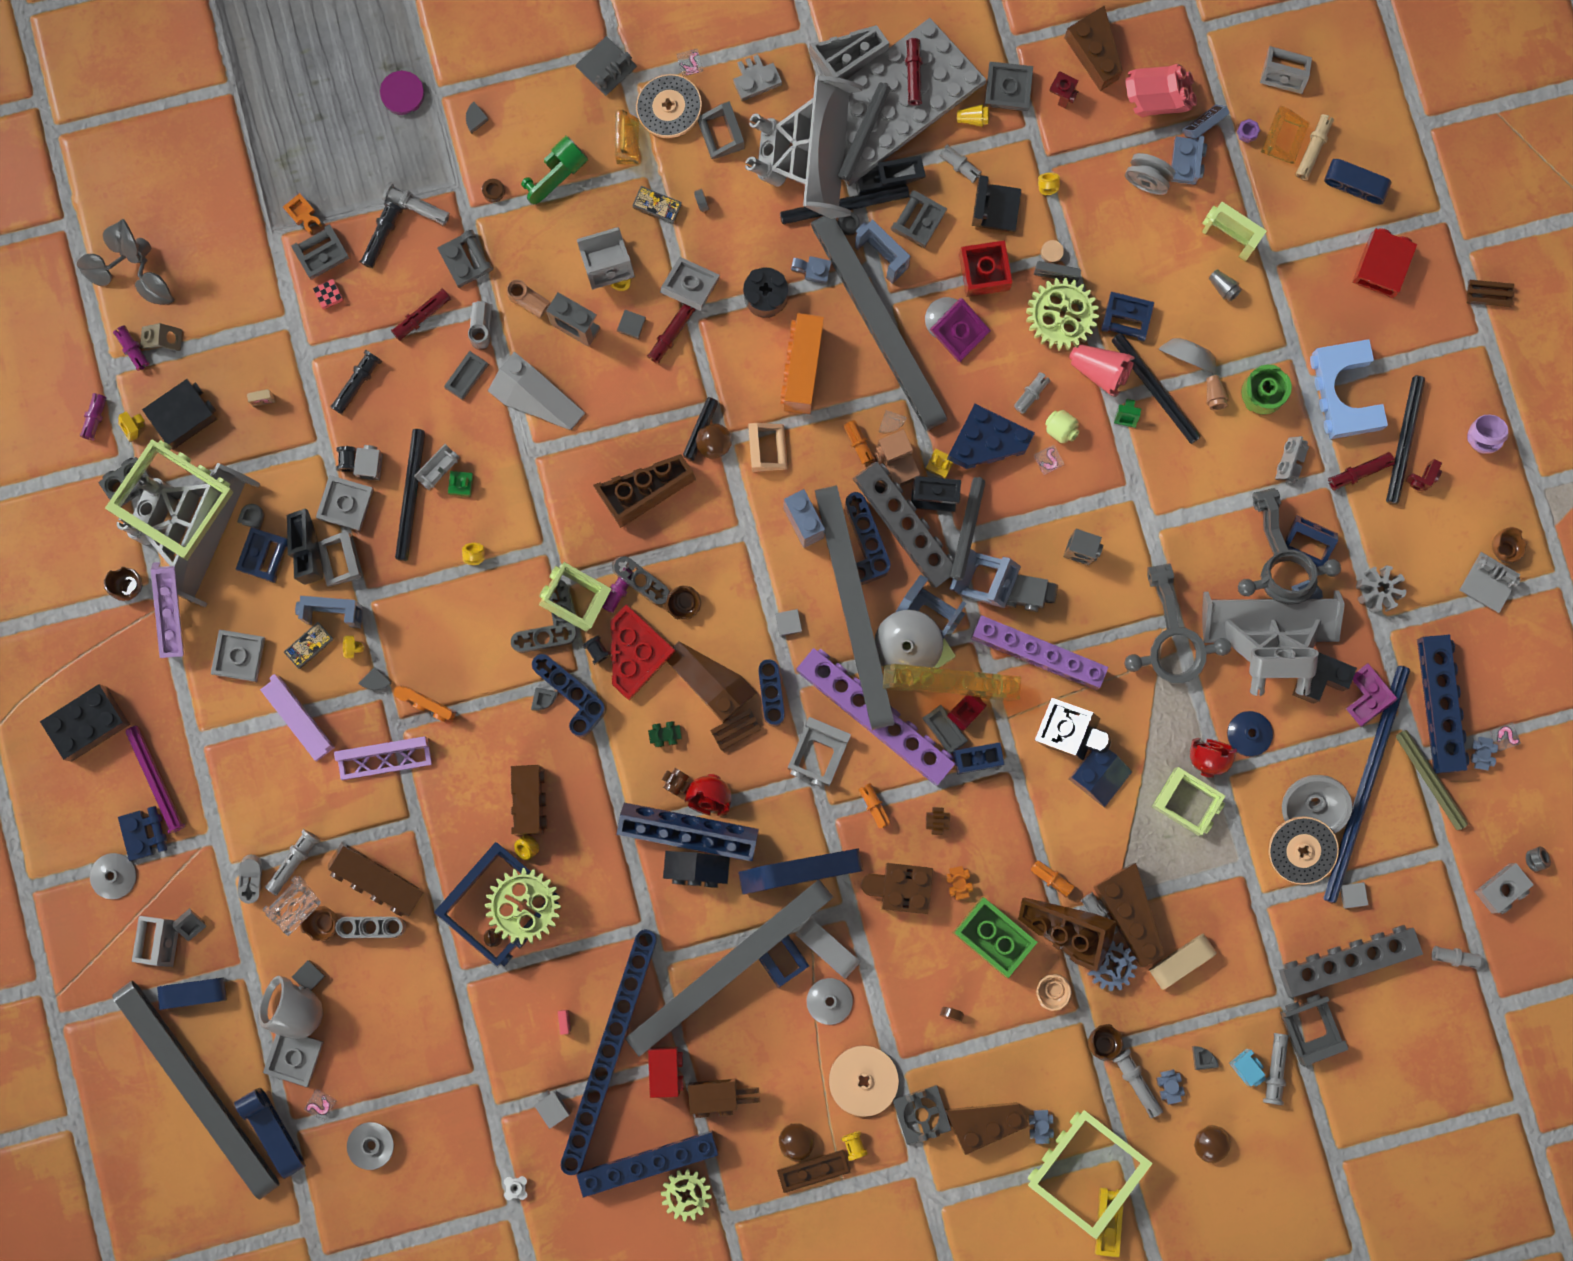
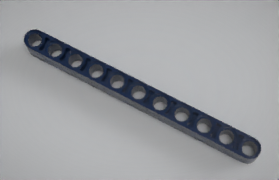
M641 930L635 937L561 1160V1170L567 1175L577 1174L583 1166L657 943L656 934L651 930ZM643 933H649L652 936L651 945L643 946L640 943V937ZM636 955H641L645 959V965L640 969L633 965V958ZM629 977L635 978L638 982L637 988L633 991L628 990L625 986V981ZM627 1000L630 1003V1010L627 1013L619 1011V1001ZM612 1023H621L623 1032L620 1035H614L611 1032ZM605 1045L614 1046L616 1052L613 1057L604 1055L603 1048ZM598 1067L607 1069L608 1077L601 1080L597 1078L596 1069ZM590 1090L599 1091L601 1097L598 1102L590 1101L588 1097ZM584 1112H589L593 1116V1122L589 1125L581 1121V1114ZM575 1135H582L585 1138L586 1143L583 1147H577L574 1144L573 1138ZM567 1158H575L578 1161V1167L574 1170L569 1169L566 1166Z

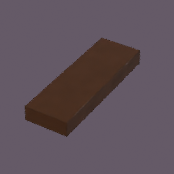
M844 1149L777 1170L783 1193L851 1173Z

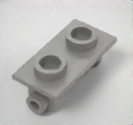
M1302 436L1289 437L1285 443L1284 453L1277 467L1276 480L1286 479V482L1289 484H1295V481H1298L1302 466L1297 464L1296 461L1304 462L1309 449L1308 441L1303 440Z
M444 444L414 477L427 490H430L432 487H435L434 485L455 463H458L457 460L460 457Z

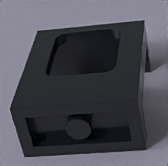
M915 476L912 485L911 502L916 509L955 512L956 504L960 503L961 480Z

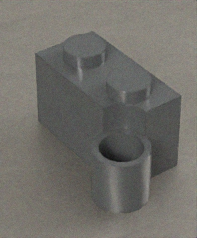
M1017 575L1005 607L1016 608V605L1024 606L1027 611L1038 612L1039 608H1044L1045 603H1055L1059 585L1051 583L1047 579Z

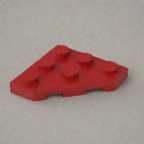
M626 604L611 620V662L613 672L612 685L630 701L676 650Z

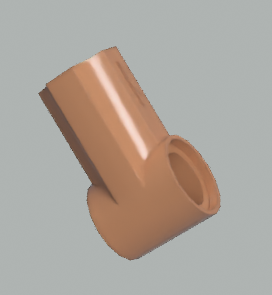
M513 280L507 286L508 297L512 303L520 305L539 319L544 316L551 304L550 301L527 287L521 280ZM519 287L524 291L522 295L514 296L511 293L512 290Z

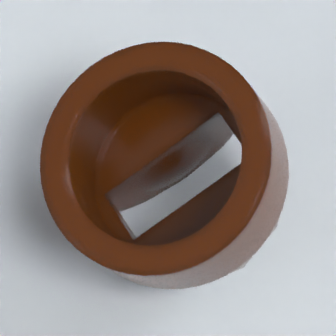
M495 928L487 930L484 934V942L490 947H496L502 942V933L496 934L494 932ZM490 932H493L495 943L491 944Z

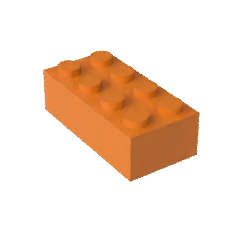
M797 313L796 320L791 322L790 339H793V342H788L787 360L790 361V364L785 363L783 381L787 382V386L782 385L780 404H784V411L811 414L824 317Z

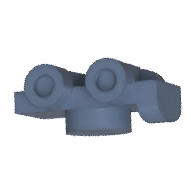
M1478 737V741L1474 740L1473 749H1476L1475 754L1471 755V762L1474 763V768L1488 771L1489 766L1494 767L1496 764V758L1491 757V753H1497L1498 745L1493 744V739Z
M1174 1069L1160 1072L1161 1077L1156 1079L1158 1086L1164 1087V1091H1160L1161 1100H1167L1168 1105L1182 1102L1181 1096H1185L1183 1087H1179L1178 1082H1182L1180 1073H1175Z
M1034 1110V1115H1029V1124L1034 1125V1129L1029 1131L1030 1139H1035V1144H1049V1138H1054L1053 1129H1049V1124H1053V1115L1048 1114V1110Z

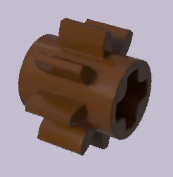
M674 768L672 773L667 770L662 778L666 782L663 788L678 796L680 791L685 794L690 786V783L686 782L689 776Z
M933 807L932 812H926V829H932V835H943V830H949L950 813H944V808Z

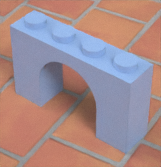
M1369 339L1317 348L1310 357L1311 367L1316 372L1315 387L1317 391H1320L1321 395L1319 400L1320 410L1324 412L1326 419L1324 421V430L1326 434L1329 433L1330 439L1381 431L1388 426L1383 404L1352 408L1339 400L1334 388L1335 379L1339 372L1366 367L1374 361Z

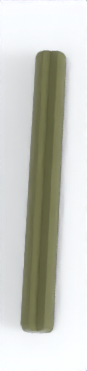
M1404 730L1396 735L1397 740L1455 829L1461 830L1468 825L1467 820L1409 732Z

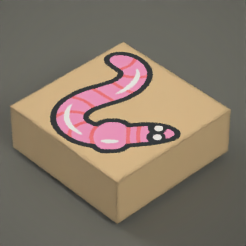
M268 389L247 394L248 402L253 407L275 402L273 393Z

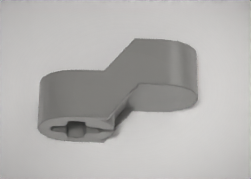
M250 854L245 856L239 867L238 896L241 901L248 904L257 901L261 892L262 862L256 855Z

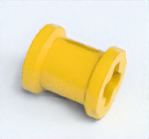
M861 1131L841 1137V1140L846 1144L849 1161L868 1154L867 1150H864L860 1138L862 1135Z

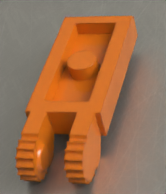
M397 686L393 691L394 697L399 698L403 702H414L413 707L423 712L426 709L434 712L433 717L445 722L446 719L454 720L457 714L456 711L411 688H407V686Z

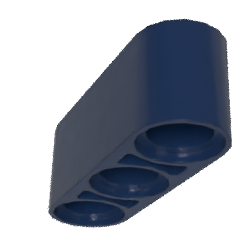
M1333 159L1331 161L1324 182L1331 187L1379 205L1384 204L1392 184L1390 179L1341 159Z
M771 659L762 661L758 668L765 722L770 726L776 727L783 722L785 714L778 664ZM764 666H773L775 673L772 676H765L762 673ZM770 687L775 688L778 691L777 697L774 699L767 698L765 696L766 689ZM771 710L780 712L781 717L778 721H771L768 718V713Z
M224 977L157 987L159 1010L227 1000Z

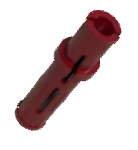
M909 38L906 40L907 58L905 59L908 72V104L918 106L922 104L921 65L923 64V59L920 57V39Z
M441 288L439 292L411 315L407 314L405 316L406 319L391 329V332L401 341L411 331L419 329V325L450 301L451 297Z
M683 303L663 334L657 337V343L647 355L649 359L651 358V361L656 364L660 363L667 350L674 346V340L691 315L696 311L695 308H691V306Z
M1387 452L1356 467H1348L1344 472L1329 477V486L1335 491L1348 484H1356L1358 480L1395 465V461H1393L1395 459L1390 452Z

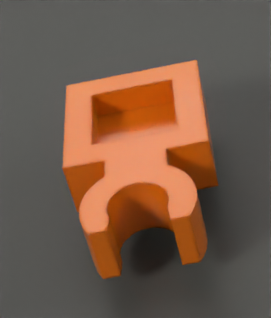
M300 193L283 206L284 210L298 226L304 222V228L309 234H313L310 224L317 223L319 227L322 226L317 217L311 216L315 213V210Z

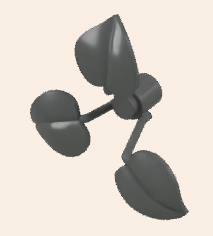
M125 219L107 227L103 232V240L107 247L113 252L120 253L118 259L109 265H105L101 256L85 254L77 261V267L80 269V272L90 282L98 286H106L111 282L112 275L109 269L125 258L131 263H141L138 271L140 279L135 282L138 293L145 300L154 304L165 305L175 301L167 284L159 275L152 272L143 274V269L147 262L145 257L151 251V245L143 238L135 240Z

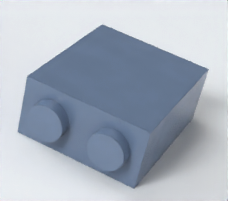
M805 489L785 498L783 509L803 548L823 539L825 528Z

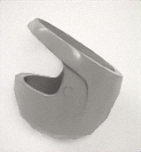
M276 976L266 988L261 1000L259 1023L261 1027L277 1035L290 1039H303L311 1035L321 1024L323 1017L322 1003L310 989H303L304 987L301 985L298 987L292 984L286 977ZM281 983L280 1002L274 1016L269 1020V1001L273 991Z

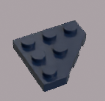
M974 404L947 460L965 469H970L978 464L993 463L1004 460L1005 457L1012 455H1023L1035 432Z

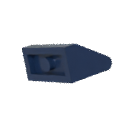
M1296 515L1285 543L1288 550L1303 552L1318 567L1323 566L1328 561L1338 542V533ZM1297 531L1327 544L1321 559L1290 546Z
M789 935L781 941L800 968L784 978L767 952L759 958V961L778 988L809 967V964Z

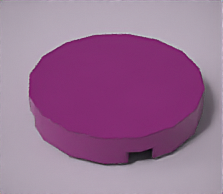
M403 70L392 72L381 83V101L387 110L394 114L407 115L419 109L423 103L425 95L423 84L411 72Z

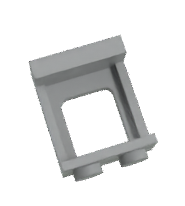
M809 717L788 765V769L791 770L790 774L800 779H803L804 776L811 778V783L821 788H824L825 785L830 786L851 734ZM811 740L831 747L834 751L824 776H819L799 767L807 744Z

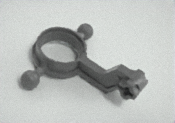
M1271 488L1254 492L1252 494L1253 506L1258 512L1263 511V530L1274 555L1264 564L1260 576L1261 580H1241L1238 583V592L1243 596H1251L1255 590L1264 589L1267 595L1275 601L1287 605L1300 604L1307 601L1315 593L1318 583L1317 576L1326 574L1327 576L1335 577L1341 572V564L1335 559H1329L1323 566L1317 567L1312 559L1303 552L1288 550L1279 529V507L1281 505L1279 491ZM1291 561L1299 564L1306 570L1310 582L1306 588L1299 591L1286 590L1274 582L1271 569L1275 564Z
M1171 564L1148 567L1147 577L1150 587L1156 586L1158 597L1163 605L1166 630L1155 638L1150 649V656L1139 657L1136 654H1131L1126 657L1124 665L1128 671L1136 672L1142 666L1152 664L1154 671L1162 679L1171 683H1185L1193 680L1202 672L1207 654L1227 655L1231 650V643L1228 639L1220 638L1214 644L1204 645L1203 640L1196 632L1185 627H1179L1174 594L1169 584L1174 583V573ZM1174 635L1188 637L1193 642L1196 650V658L1193 665L1187 671L1180 674L1166 672L1161 667L1158 659L1161 644L1167 638Z

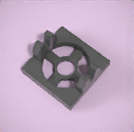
M937 1085L893 1100L907 1145L918 1141H926L929 1138H936L942 1133L951 1131ZM920 1098H928L936 1106L927 1108L922 1105ZM914 1101L915 1108L913 1113L905 1116L906 1106L909 1102ZM925 1108L928 1111V1118L925 1121H918L915 1118L917 1109ZM939 1113L938 1123L930 1130L928 1121L931 1115ZM915 1121L921 1124L924 1133L913 1131L907 1123Z

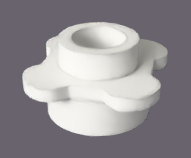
M524 1176L519 1178L507 1177L504 1180L506 1185L505 1199L519 1198L524 1200L527 1197V1192L525 1191L527 1179Z

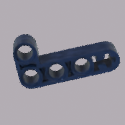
M852 492L846 498L845 510L865 560L856 563L857 569H861L865 573V577L860 579L861 585L886 576L891 564L865 497L859 492ZM854 499L856 502H860L858 507L860 514L857 516L855 506H850ZM860 520H866L870 527L862 530L857 526V523ZM870 540L875 541L878 548L873 551L868 550L865 545L866 542ZM882 561L885 563L886 569L881 572L877 571L874 568V563Z
M545 654L537 655L532 660V668L536 674L579 709L569 723L570 731L577 737L587 736L606 713L604 703ZM540 661L546 662V665L552 670L551 674L543 668L539 671L540 666L538 663ZM559 674L566 676V682L561 686H557L554 682L555 677ZM575 689H582L584 692L580 700L572 699V692ZM594 703L601 705V711L596 715L589 713V707ZM577 721L586 722V729L583 732L575 731L574 725Z
M257 1088L234 1102L239 1115L244 1120L248 1119L282 1178L286 1179L306 1167L301 1153L262 1088Z

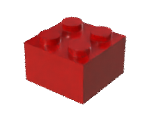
M1005 240L960 248L959 259L966 297L1010 291L1012 277Z
M678 1047L650 1048L648 1050L650 1098L678 1097L680 1091L684 1089V1076L679 1075V1067L683 1066V1052H678Z

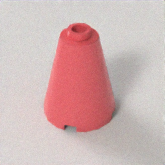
M1079 345L1078 348H1073L1069 359L1072 360V366L1109 395L1116 397L1121 392L1117 390L1121 384L1125 385L1134 365L1131 360L1135 359V357L1130 354Z

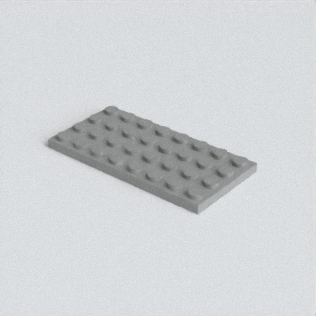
M931 18L927 19L891 46L886 52L847 79L863 87L862 91L849 94L843 162L880 82L887 83L891 89L851 180L844 181L849 186L876 167L878 163L884 161L986 84L985 77ZM909 38L920 39V57L923 59V64L921 65L922 104L918 106L908 104V72L905 59L907 58L906 40Z

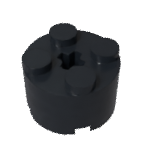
M768 267L752 270L744 282V302L748 309L758 317L770 318L775 316L785 308L788 300V284L784 275ZM764 290L769 291L767 296L763 295Z

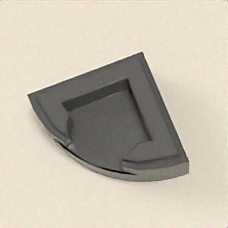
M475 102L471 103L466 112V124L472 134L488 121V117Z
M374 667L358 684L366 689L379 690L388 687L392 683Z
M536 687L531 710L538 711L548 708L554 703L559 692Z
M1192 1046L1195 1070L1219 1068L1217 1059L1210 1051L1199 1046Z

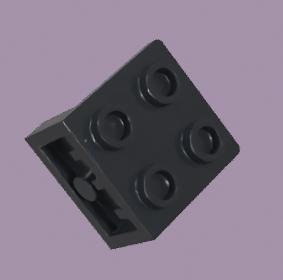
M980 175L977 184L972 226L1015 232L1021 189L988 184L989 176Z

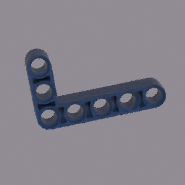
M857 848L740 871L738 874L742 895L782 886L863 871L860 851Z

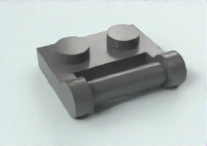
M912 191L909 196V202L897 222H894L890 229L894 233L902 235L925 248L945 215L947 208L917 191ZM916 205H923L910 229L904 227Z
M330 224L325 226L323 231L299 244L296 242L291 245L310 280L350 259ZM330 237V242L304 256V251Z
M468 230L461 236L437 247L458 288L493 270L491 263L487 262L476 242V235L473 230ZM465 243L469 245L479 264V267L475 270L462 248V245Z

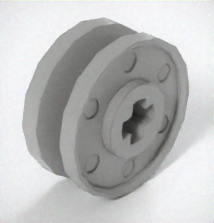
M1143 153L1134 154L1130 162L1132 166L1128 167L1125 173L1126 179L1137 188L1146 192L1159 195L1166 194L1170 187L1169 182L1173 180L1176 174L1174 168L1155 156Z

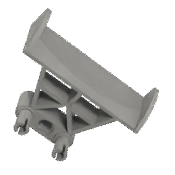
M815 76L813 98L781 122L773 118L766 119L759 114H753L749 120L752 122L749 124L752 128L761 131L759 160L752 156L749 157L745 162L748 164L745 165V168L756 173L761 180L777 187L785 182L786 177L804 184L803 206L830 219L851 216V210L839 206L842 179L838 174L843 165L849 94L862 91L863 86L842 78Z
M220 463L216 464L211 477L216 480L221 477L230 483L229 488L234 493L188 561L177 554L174 556V552L119 518L118 520L122 521L123 524L117 522V527L127 532L130 538L143 545L152 544L170 566H175L179 597L206 607L207 603L195 598V595L245 483L258 488L260 486L259 482ZM143 474L140 478L142 483L138 481L136 486L144 491L133 515L178 544L187 528L188 530L181 543V546L186 547L222 493L208 484L174 488L159 478L152 479ZM200 497H202L201 500H200V503H199V505H198V507H197V509H196V512H195V514H194V516H193V518H192V521H191V523H189V520H190V518H191V516H192V514H193V512H194V509H195V507H196V505H197V503H198V500H199ZM169 510L172 519L164 522Z
M1334 591L1333 599H1308L1300 604L1291 605L1277 602L1274 599L1211 600L1209 592H1203L1204 643H1215L1220 638L1228 639L1231 647L1250 662L1249 673L1252 676L1250 693L1257 696L1258 690H1260V696L1264 695L1266 678H1298L1295 692L1303 695L1305 689V695H1309L1311 692V680L1316 675L1319 652L1314 649L1316 642H1339L1345 603L1340 591Z

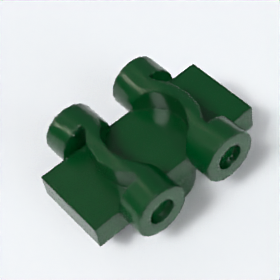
M674 721L666 722L665 728H661V723L653 724L652 730H648L650 744L655 743V747H663L664 742H668L669 745L678 744L677 740L682 739L680 725L675 726Z

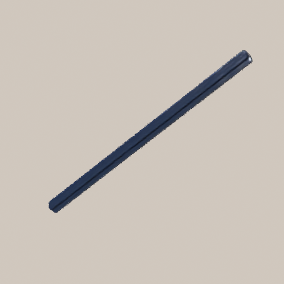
M1398 666L1390 690L1398 700L1383 710L1354 800L1352 813L1338 850L1337 862L1332 869L1323 897L1325 901L1330 903L1337 902L1410 673V669L1405 666Z

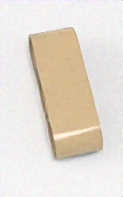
M1203 933L1154 965L1149 971L1163 990L1211 959L1217 952Z

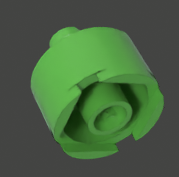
M1269 364L1259 366L1251 372L1242 385L1241 395L1246 408L1258 414H1271L1277 411L1291 394V380L1278 366Z

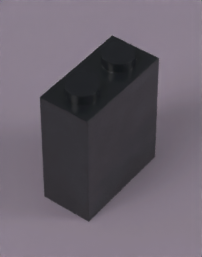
M188 379L142 409L164 442L172 447V450L217 420L213 414L216 411L209 400L205 402L201 397L204 393L196 382L192 384Z

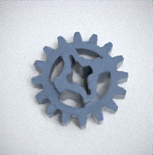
M1112 941L1099 971L1091 970L1087 973L1089 976L1094 975L1095 978L1092 980V983L1100 982V989H1104L1108 985L1109 991H1113L1114 986L1118 990H1122V983L1129 985L1128 977L1135 978L1131 970L1137 969V966L1131 963L1136 957H1129L1128 955L1131 949L1123 950V943H1119L1116 947L1115 942ZM1111 950L1119 952L1123 957L1117 958L1113 956ZM1109 959L1111 962H1116V966L1113 967L1114 971L1106 968L1109 965ZM1126 966V971L1124 975L1121 977L1120 972L1122 968ZM1100 975H1109L1112 982L1104 980Z

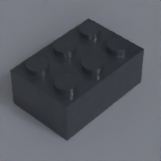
M100 684L40 721L63 760L70 762L130 725L108 688Z

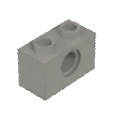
M1510 863L1474 892L1491 913L1504 914L1512 908L1511 903L1517 898L1521 900L1530 893L1528 889L1534 884L1517 863ZM1504 884L1509 887V894L1507 896H1504L1501 891Z

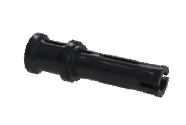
M389 201L384 202V210L380 218L376 219L377 227L360 260V263L372 269L389 232L395 229L394 223L399 213L403 211L401 207Z
M367 350L364 351L365 355L359 364L353 367L354 373L335 401L330 405L333 410L341 415L364 381L371 379V373L377 364L382 363V360Z

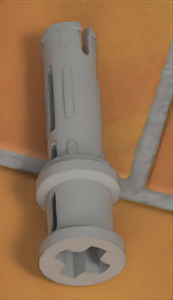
M389 182L384 190L383 201L389 200L399 205L402 209L408 208L443 226L446 225L450 215L449 212L414 197L411 191L399 189L392 182Z
M305 829L302 830V836L296 844L291 845L290 854L265 886L269 892L276 896L301 861L307 860L309 857L308 853L315 843L318 844L320 842L319 838Z
M1274 1033L1270 1074L1265 1079L1267 1090L1266 1098L1263 1099L1264 1103L1284 1106L1282 1096L1286 1080L1283 1077L1289 1035Z
M1126 1049L1112 1061L1119 1066L1123 1073V1079L1129 1081L1149 1117H1156L1163 1112V1109L1143 1079L1141 1067L1137 1066L1131 1057V1050Z

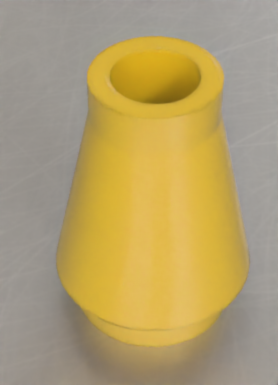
M978 105L957 110V123L981 127L988 125L989 107Z

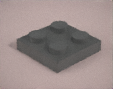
M989 62L984 107L1028 111L1033 66Z

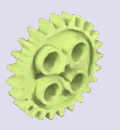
M1055 278L1054 285L1047 281L1045 284L1046 289L1040 285L1038 287L1039 293L1033 292L1032 297L1034 300H1029L1028 305L1032 308H1027L1026 310L1027 314L1032 315L1026 320L1028 323H1033L1029 331H1037L1034 338L1041 336V344L1048 341L1050 349L1054 344H1057L1058 351H1060L1062 345H1065L1066 349L1069 350L1071 343L1075 347L1079 346V340L1085 343L1087 341L1085 335L1092 336L1093 332L1091 329H1095L1097 326L1093 321L1099 318V315L1093 313L1098 310V306H1092L1096 298H1088L1091 291L1083 292L1084 284L1076 287V280H1073L1071 285L1068 284L1067 278L1064 279L1062 284H1060L1058 278ZM1057 296L1061 303L1053 304L1050 297ZM1072 304H1078V305H1080L1081 308H1082V311H1081V312H1075V311H1073V309L1071 308V305H1072ZM1061 311L1065 312L1064 318L1060 317ZM1046 316L1051 317L1054 323L1047 325L1043 322L1042 318ZM1064 325H1072L1075 331L1067 332L1064 329Z
M523 868L521 875H518L517 871L513 869L512 877L504 873L505 880L502 881L497 878L499 886L490 887L494 894L486 895L491 900V903L485 904V908L491 909L486 914V917H493L489 925H497L494 931L496 934L503 931V940L511 936L512 944L516 938H519L521 945L524 944L525 938H528L531 944H533L534 936L542 940L541 932L549 935L548 925L556 926L552 918L560 917L554 912V910L561 909V905L554 903L560 899V896L552 895L557 888L548 887L551 883L550 879L545 882L542 881L543 873L535 877V870H532L530 875H527L525 868ZM523 885L526 888L525 893L522 896H515L513 894L515 886ZM509 895L521 904L527 901V907L539 913L541 917L537 918L525 909L519 912V906L507 900L505 896ZM536 897H543L546 900L542 908H535L533 906V900ZM504 905H511L513 907V913L510 916L501 915L500 910ZM531 917L533 925L530 928L521 927L520 922L522 918Z

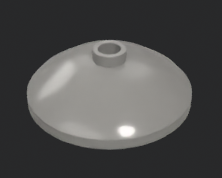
M901 610L891 614L880 624L875 635V644L881 665L891 674L901 678H917L925 675L936 666L942 654L943 638L938 625L932 618L920 611ZM904 642H909L911 644V648L909 650L904 649Z
M1324 775L1307 776L1296 781L1288 788L1282 800V814L1285 821L1301 816L1313 817L1324 822L1334 834L1347 824L1352 813V801L1346 787L1338 780ZM1313 798H1318V801L1312 802L1311 800Z

